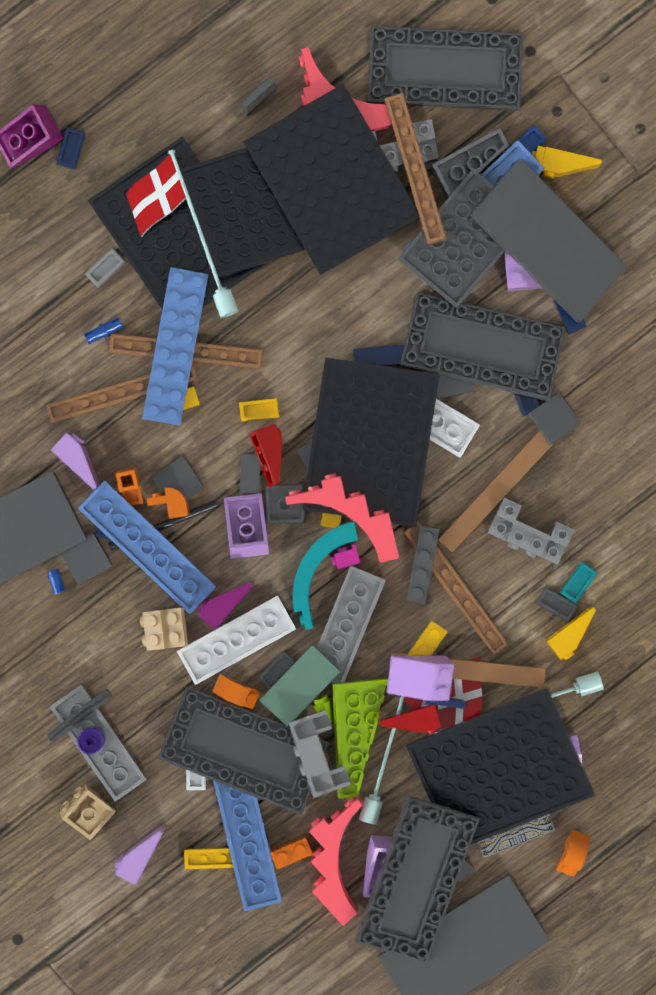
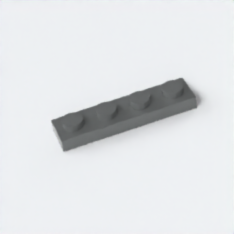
M420 526L407 601L426 604L440 532L439 528Z

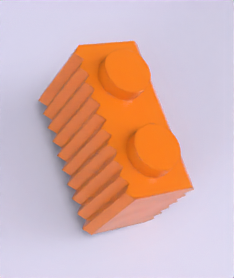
M303 834V836L300 835V837L293 838L289 842L286 841L285 844H279L278 847H272L270 855L278 870L313 855V850L307 835Z

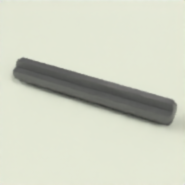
M108 689L102 691L48 733V739L52 743L108 701L112 697L111 692Z

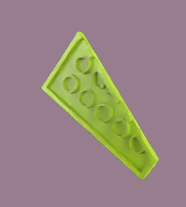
M388 678L332 683L336 768L345 766L351 785L337 789V797L339 799L357 797L359 795L364 776L363 771L365 763L368 761L370 744H372L380 716L379 710L381 703L384 701V691L386 685H388Z

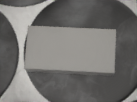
M112 248L85 275L99 289L126 262Z

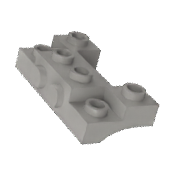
M432 119L413 123L424 163L438 161L439 156ZM371 131V132L373 133L375 139L377 140L376 132H375V131ZM398 142L380 145L395 172H398L400 168H405Z
M503 498L487 533L508 542L507 546L518 551L519 548L525 550V555L534 559L538 556L558 565L574 533V529L555 522L550 535L517 521L516 518L522 506Z
M326 710L289 722L296 743L293 749L296 757L300 756L302 764L299 767L302 776L306 775L313 798L351 785L345 766L329 770L318 737V733L332 729Z

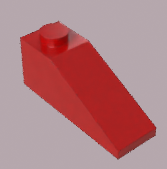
M273 424L249 434L269 488L279 484L282 453V433L277 428V425Z
M433 704L379 720L380 726L421 733L427 732V735L438 732V728L441 727L435 705Z

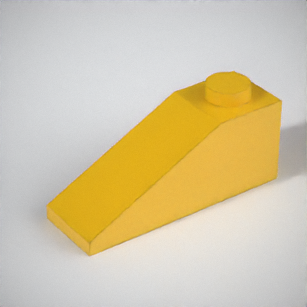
M546 147L542 161L544 170L541 174L545 178L553 179L554 177L598 168L602 160Z
M590 606L545 640L558 659L562 660L564 658L567 660L574 655L573 651L577 649L596 611L594 607Z

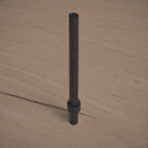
M212 501L190 510V516L170 518L153 526L160 531L218 507L216 502ZM113 541L108 543L110 550L118 548Z

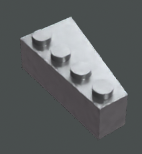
M500 128L430 166L446 199L450 197L472 169L479 173L509 146Z

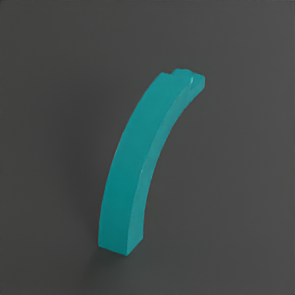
M355 521L340 525L319 538L307 551L298 567L293 585L294 612L302 611L299 617L301 626L305 625V630L314 628L309 598L313 575L320 562L331 551L346 543L359 540Z

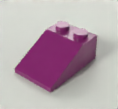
M32 104L0 129V150L9 167L13 169L50 149L62 140L63 136L47 106Z
M249 582L216 596L209 601L207 599L204 600L198 607L200 612L197 615L213 629H217L252 588L254 583Z

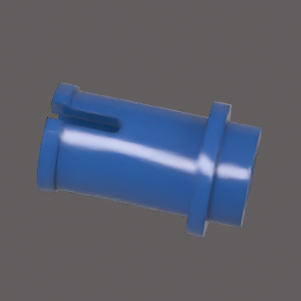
M59 569L47 572V578L50 580L53 594L66 591L60 576L62 572H59Z

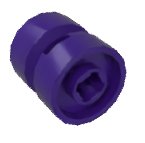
M88 727L78 736V747L85 754H95L104 746L106 735L99 727Z

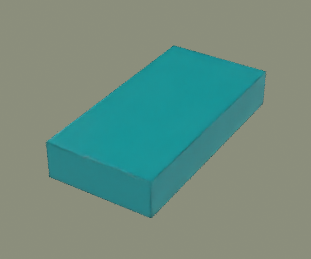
M581 562L559 593L576 604L598 573Z

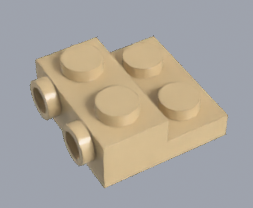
M184 607L142 612L143 616L140 617V625L144 627L145 631L142 643L147 648V651L188 646Z
M85 784L83 787H77L73 793L74 797L61 805L60 815L65 822L91 840L114 815L116 810L104 801L97 792Z

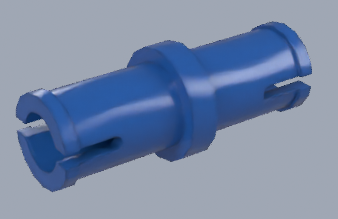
M116 317L105 324H98L99 327L83 334L88 344H91L100 338L109 337V334L123 328L119 318Z

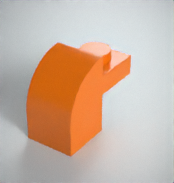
M137 468L116 471L119 492L122 493V497L132 506L144 504Z
M165 488V496L160 492L151 494V498H146L147 506L167 504L169 518L190 516L187 498L181 491L175 488Z
M222 674L219 675L212 691L236 705L245 706L250 709L254 708L260 695V691L243 685L237 680Z
M571 830L565 841L564 852L557 863V871L574 877L576 872L581 870L588 852L590 836Z

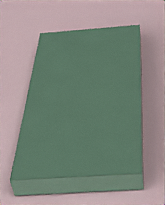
M312 644L260 698V701L288 727L289 722H292L341 670Z

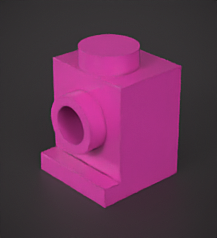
M355 544L351 545L352 549L350 550L346 546L337 549V553L330 555L333 566L337 565L338 569L360 563Z

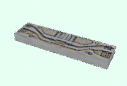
M548 814L477 843L483 858L553 832L555 828Z

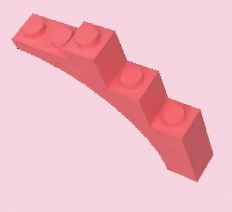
M309 47L301 49L302 55L299 56L300 65L305 67L306 74H303L306 86L309 85V87L303 88L304 94H301L303 106L335 88L319 71L313 61ZM352 98L371 131L377 133L393 129L386 104H371Z
M336 473L325 475V479L321 481L323 488H319V485L308 487V491L302 493L299 489L289 492V496L285 497L287 505L296 503L320 504L346 514L369 536L376 549L380 563L399 559L389 512L385 513L384 510L373 512V516H370L365 494L361 495L360 491L349 494V498H346L341 476H336Z
M359 795L355 799L351 797L344 804L345 808L341 811L336 810L330 816L331 820L326 815L322 818L318 816L310 824L312 827L309 831L323 847L319 846L313 852L311 863L324 876V878L320 876L313 883L312 892L342 926L357 915L359 909L345 888L339 868V848L343 832L352 816L361 808L364 802Z

